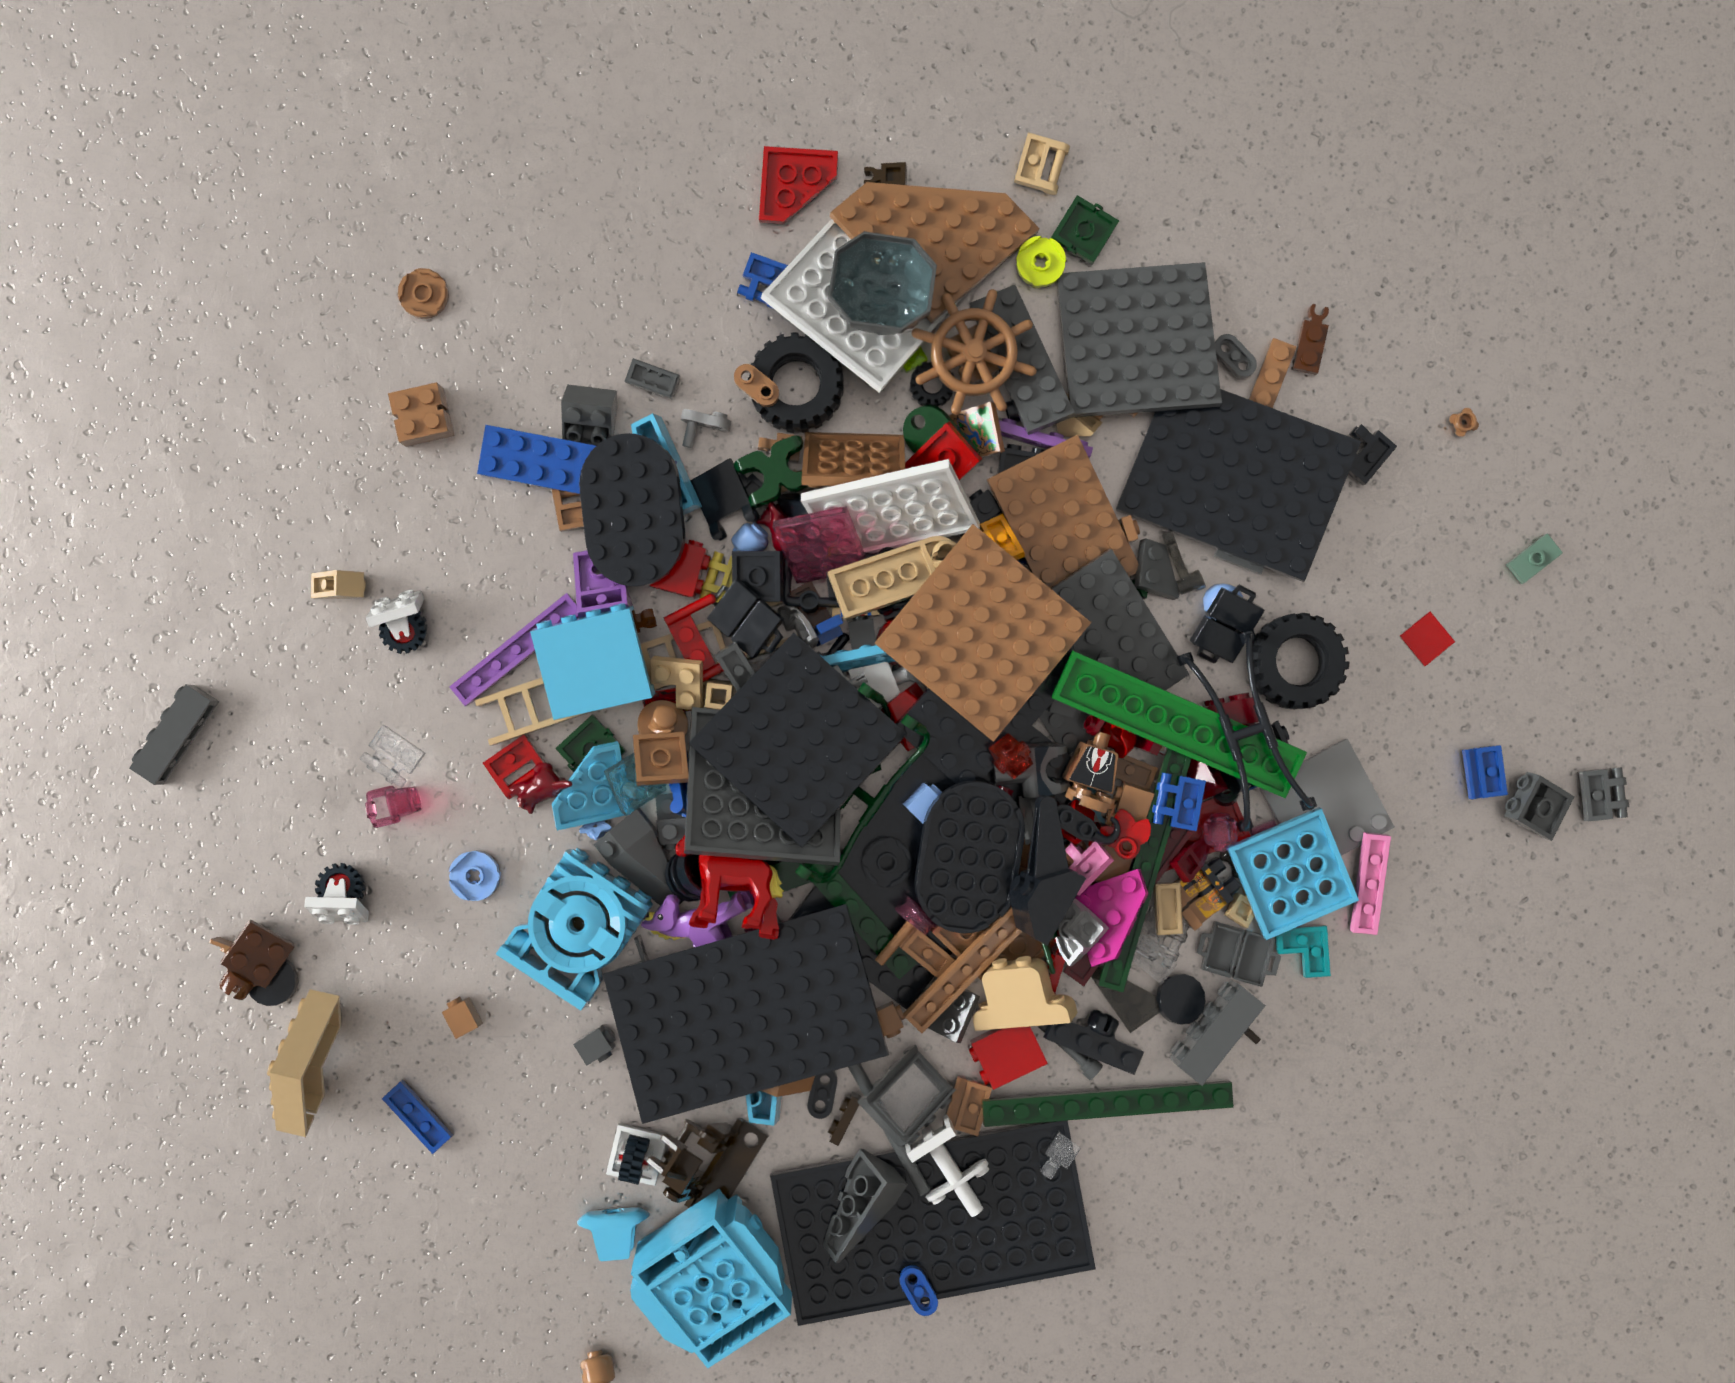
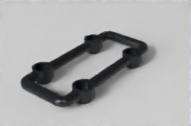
M811 545L804 551H792L785 556L783 562V603L787 606L801 607L806 613H814L819 607L840 608L837 599L829 600L828 597H819L814 591H806L800 597L790 596L794 561H805L809 567L814 568L820 566L823 562H857L893 550L894 548L885 547L879 553L823 552L819 546ZM910 599L878 609L877 612L881 615H889L894 609H903Z

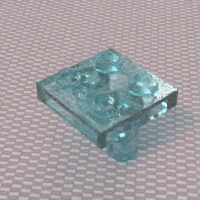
M634 753L604 771L620 811L626 816L667 790L665 787L667 784L637 786Z

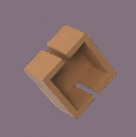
M437 382L388 393L392 415L397 418V420H394L398 441L405 447L454 436L450 414L445 411L449 409L444 388Z

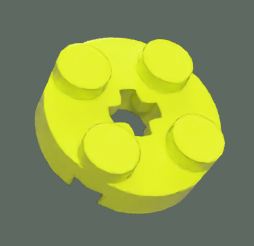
M1035 236L1025 241L1019 249L1016 257L1017 272L1020 278L1033 288L1048 287L1054 284L1064 271L1066 261L1064 249L1052 238ZM1037 256L1041 259L1044 257L1047 259L1045 262L1046 267L1042 268L1035 265Z

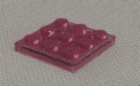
M847 506L773 521L772 528L797 584L826 578V573L830 570L867 558Z

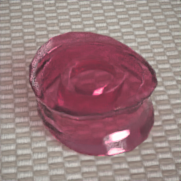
M907 896L906 902L903 905L894 908L905 920L925 935L932 928L938 927L910 896Z

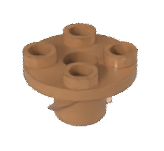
M658 700L649 703L642 709L638 717L637 728L639 734L684 732L686 736L688 719L682 709L676 708L675 703Z

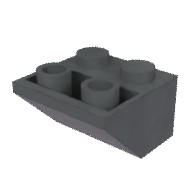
M567 384L561 400L562 439L597 446L603 440L614 436L617 415V391Z

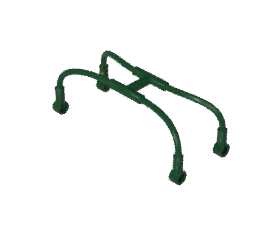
M863 682L858 691L874 702L881 704L884 714L890 718L888 703L884 696ZM906 714L901 723L919 735L924 736L920 747L892 776L889 782L882 786L875 798L859 786L841 806V809H844L849 800L855 795L868 805V808L858 820L859 824L840 856L839 865L835 866L827 876L822 877L821 874L801 863L795 871L797 875L806 881L827 883L838 874L864 826L866 827L869 824L870 820L879 810L889 793H891L896 781L927 748L930 742V733L927 731L926 726Z

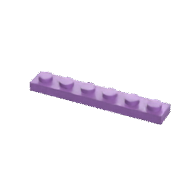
M568 593L563 595L449 686L464 706L471 704L535 652L530 631L537 628V623L551 620L552 624L562 622V617L574 614L578 618L577 604Z

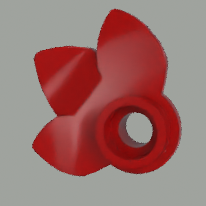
M1120 809L1114 816L1121 827L1119 838L1107 846L1115 848L1116 854L1122 859L1129 860L1135 858L1140 851V845L1148 841L1151 834V823L1149 819H1142L1136 822L1128 811ZM1114 825L1100 827V832L1105 836L1111 835L1114 831ZM1123 843H1131L1132 849L1125 850Z

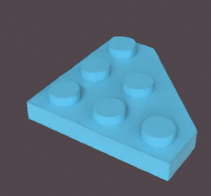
M618 741L593 746L568 780L572 782V787L562 789L551 804L557 831L630 815L631 809Z

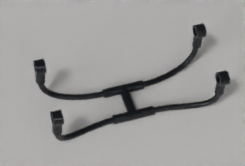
M1254 630L1247 631L1239 636L1242 644L1246 643L1248 678L1255 704L1253 707L1259 721L1257 724L1234 731L1229 715H1226L1214 689L1194 663L1191 652L1177 656L1179 665L1187 664L1214 702L1233 760L1237 763L1244 803V819L1236 822L1239 832L1249 831L1254 826L1250 818L1249 787L1242 760L1244 757L1238 741L1262 732L1279 768L1294 791L1301 798L1299 802L1302 810H1312L1317 807L1314 796L1309 798L1306 796L1285 765L1277 748L1279 745L1263 702L1260 701L1253 663V641L1257 639Z

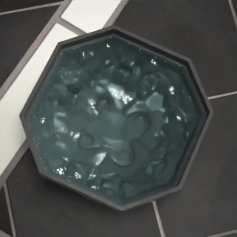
M864 231L835 250L828 300L837 309L840 317L846 320L853 329L878 335L902 334L905 330L917 326L920 321L930 314L937 265L915 239Z

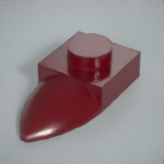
M1201 839L1189 847H1183L1171 861V866L1183 883L1191 882L1206 862L1210 849L1209 839Z

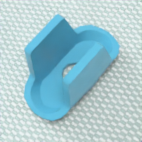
M641 1207L595 1210L582 1215L578 1219L577 1224L592 1232L600 1261L623 1260L630 1257V1251L634 1248L636 1225L647 1219L650 1213Z

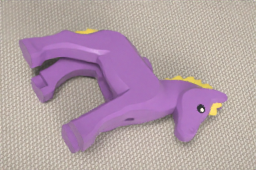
M737 891L730 901L718 904L716 924L709 923L707 928H697L689 925L690 918L697 908L680 913L679 899L676 895H668L656 912H649V916H645V921L641 922V926L651 930L655 935L658 934L659 937H663L665 940L689 937L693 942V947H698L733 937L727 921L753 908L754 898L750 891Z

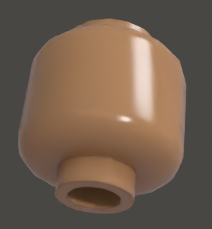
M602 1350L587 1353L588 1358L580 1363L583 1383H610L613 1381L615 1372L612 1356L609 1354L603 1355Z

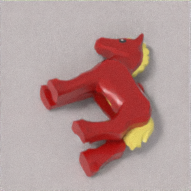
M685 835L675 847L676 854L681 857L689 855L684 854ZM699 855L702 883L701 901L697 910L693 912L689 925L691 927L707 928L709 923L716 924L720 890L750 891L754 898V906L751 913L744 917L741 928L759 929V937L777 939L779 934L776 914L778 902L775 898H782V892L784 891L780 887L782 882L779 879L777 870L759 859Z

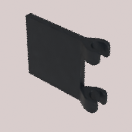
M731 458L690 480L702 505L700 508L709 525L711 537L714 540L721 541L727 537L719 521L742 509L747 522H756L760 519L756 508L751 507L749 504L748 493L738 472L735 470Z

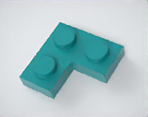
M1326 925L1296 927L1275 936L1277 954L1302 953L1303 977L1331 976Z

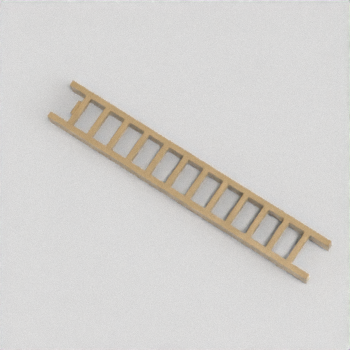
M766 602L772 608L784 604L783 602ZM710 621L696 625L700 632L713 628L720 651L726 647L721 631ZM672 634L640 644L650 680L651 658L648 653L649 649L665 644L669 657L677 658L672 642L675 641ZM775 634L770 638L771 643L775 639ZM788 638L782 639L774 650L779 649ZM762 649L758 655L767 653V651ZM745 653L746 658L750 659L751 657ZM542 678L475 700L478 707L498 701L509 732L488 739L490 746L591 712L557 720L550 718L539 722L529 690L543 686ZM652 683L655 690L670 686L669 684ZM522 693L532 725L515 730L505 698Z

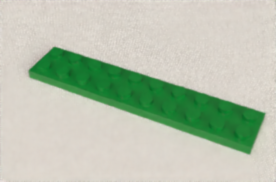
M1072 650L1052 695L1053 699L1240 779L1237 763L1233 760L1218 718L1220 717L1219 713ZM1230 718L1234 731L1248 727ZM1263 732L1239 740L1238 743L1244 757L1242 760L1248 783L1286 799L1291 785L1279 768L1271 749L1268 748ZM1276 738L1279 745L1277 747L1279 753L1295 779L1307 752Z

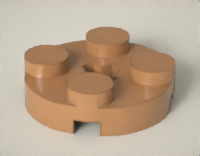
M1074 782L1072 787H1068L1065 797L1072 801L1073 798L1080 799L1079 804L1102 813L1107 811L1110 814L1114 813L1117 804L1115 799L1111 798V795L1099 790L1095 794L1091 793L1092 791L1088 790L1086 786Z

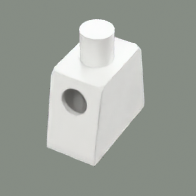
M888 662L848 670L851 680L863 673L868 681L866 684L882 694L887 703L901 694L897 685L910 680L905 675L906 669L901 667L891 671ZM869 699L878 708L882 707L881 704Z

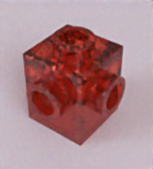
M1009 733L989 748L995 761V767L1001 774L1007 773L1012 779L1017 778L1033 765L1029 755L1031 750L1024 741L1018 742Z

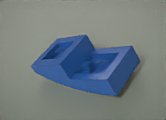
M840 614L815 626L814 630L819 638L817 647L843 635L839 626L843 624Z

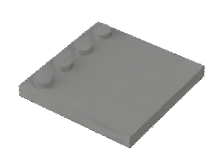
M1344 739L1303 761L1295 781L1308 798L1314 796L1317 807L1314 809L1322 808L1341 856L1362 845L1363 832L1383 834L1395 828L1348 739ZM1292 786L1286 799L1259 787L1278 824L1311 811L1302 810L1299 802L1301 798ZM1310 834L1304 835L1300 841L1301 846L1309 847L1313 841ZM1315 857L1310 862L1311 870H1315L1322 865L1320 857Z

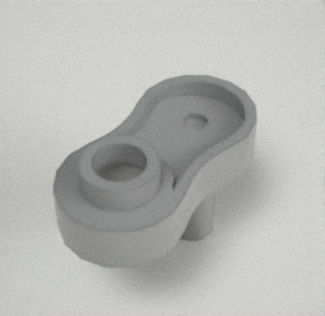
M683 409L681 420L687 423L682 446L692 448L697 425L729 432L731 421L727 419L728 415L721 412H713L712 415Z

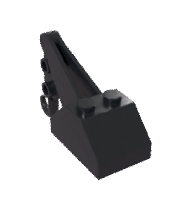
M1041 795L1036 799L1027 870L1021 871L1019 876L1014 878L1009 892L1016 928L1046 946L1049 944L1086 880L1084 876L1068 868L1061 828L1080 840L1110 845L1119 838L1121 832L1120 824L1116 818H1110L1114 825L1113 833L1105 836L1099 831L1092 819L1066 804L1057 806L1055 799L1047 795Z

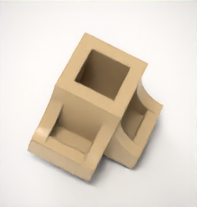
M711 678L704 681V707L720 710L732 698L733 684L731 681Z

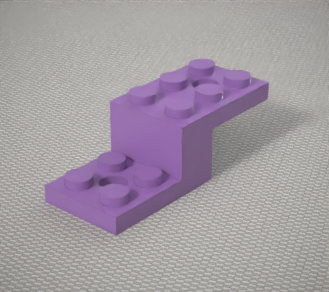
M587 550L573 553L577 614L579 618L585 617V612L595 609H601V613L611 611L610 606L625 603L626 607L633 606L627 586L615 583L603 574H594L597 568L591 561Z

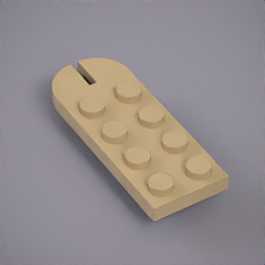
M932 536L828 571L827 575L844 620L912 598L942 562L941 559H944L956 545V542L943 536Z

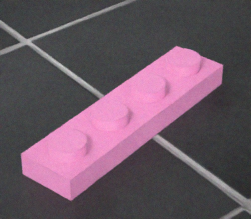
M1363 832L1355 889L1359 901L1353 903L1350 931L1353 933L1378 934L1391 836L1387 834Z

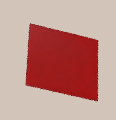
M1431 611L1400 635L1424 666L1428 665L1455 643L1454 639Z

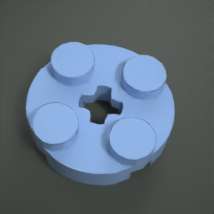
M478 850L459 855L452 862L449 869V884L452 891L459 898L468 901H478L489 897L495 892L501 879V872L494 858ZM470 870L474 872L478 870L480 872L479 882L476 880L471 882L469 880L471 876Z

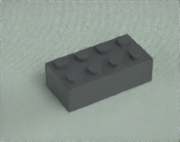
M1233 980L1229 983L1225 982L1217 992L1219 996L1213 1003L1209 1002L1204 1007L1201 1019L1198 1022L1194 1021L1186 1031L1188 1035L1182 1042L1178 1041L1170 1052L1172 1054L1170 1059L1201 1086L1266 1006Z

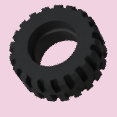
M792 332L791 336L784 337V334L776 336V341L771 342L769 340L764 344L765 348L762 351H757L754 356L755 361L750 365H753L773 381L775 373L783 365L790 362L807 363L818 373L820 379L819 390L811 401L802 405H789L778 399L773 406L764 407L752 399L754 407L766 422H770L773 427L779 430L783 428L790 433H794L795 430H801V433L809 432L808 429L813 427L817 429L822 426L825 420L829 421L833 417L834 411L838 410L841 404L844 379L840 361L806 334L805 337L799 336L798 332ZM768 388L762 390L763 396L771 394V390Z
M1310 613L1288 614L1265 624L1261 631L1256 634L1257 639L1253 643V663L1258 693L1266 696V700L1271 704H1278L1279 707L1285 709L1312 708L1329 701L1330 696H1334L1339 692V685L1345 683L1347 676L1344 675V672L1349 669L1350 664L1345 659V655L1349 654L1348 647H1343L1342 641L1345 640L1342 634H1336L1334 631L1336 627L1331 622L1325 623L1324 618L1318 615L1310 616ZM1291 638L1305 639L1315 648L1318 655L1319 666L1317 673L1310 682L1303 685L1288 683L1280 675L1277 668L1276 656L1278 649L1285 641Z

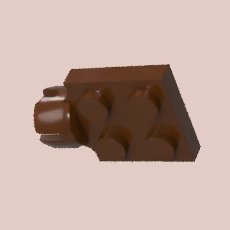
M250 919L221 960V965L227 968V972L220 980L219 988L228 996L233 991L235 993L233 998L237 1000H244L255 986H261L266 989L295 947L294 943Z

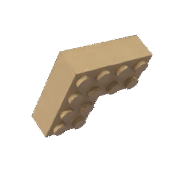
M310 989L306 998H302L299 1003L296 1019L292 1018L289 1023L288 1035L279 1044L276 1060H272L269 1064L267 1075L270 1076L269 1090L272 1091L271 1105L274 1108L272 1119L275 1120L277 1131L306 1137L314 1120V1115L307 1114L306 1112L317 1114L325 1096L323 1065L341 1028L340 996Z

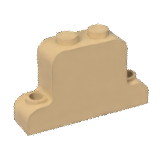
M1022 956L1016 960L1007 961L1006 958H1000L992 962V965L982 977L987 1001L978 1004L979 1009L973 1016L975 1031L1071 1023L1078 1012L1072 997L1054 994L1047 965L1042 959H1031L1030 956Z

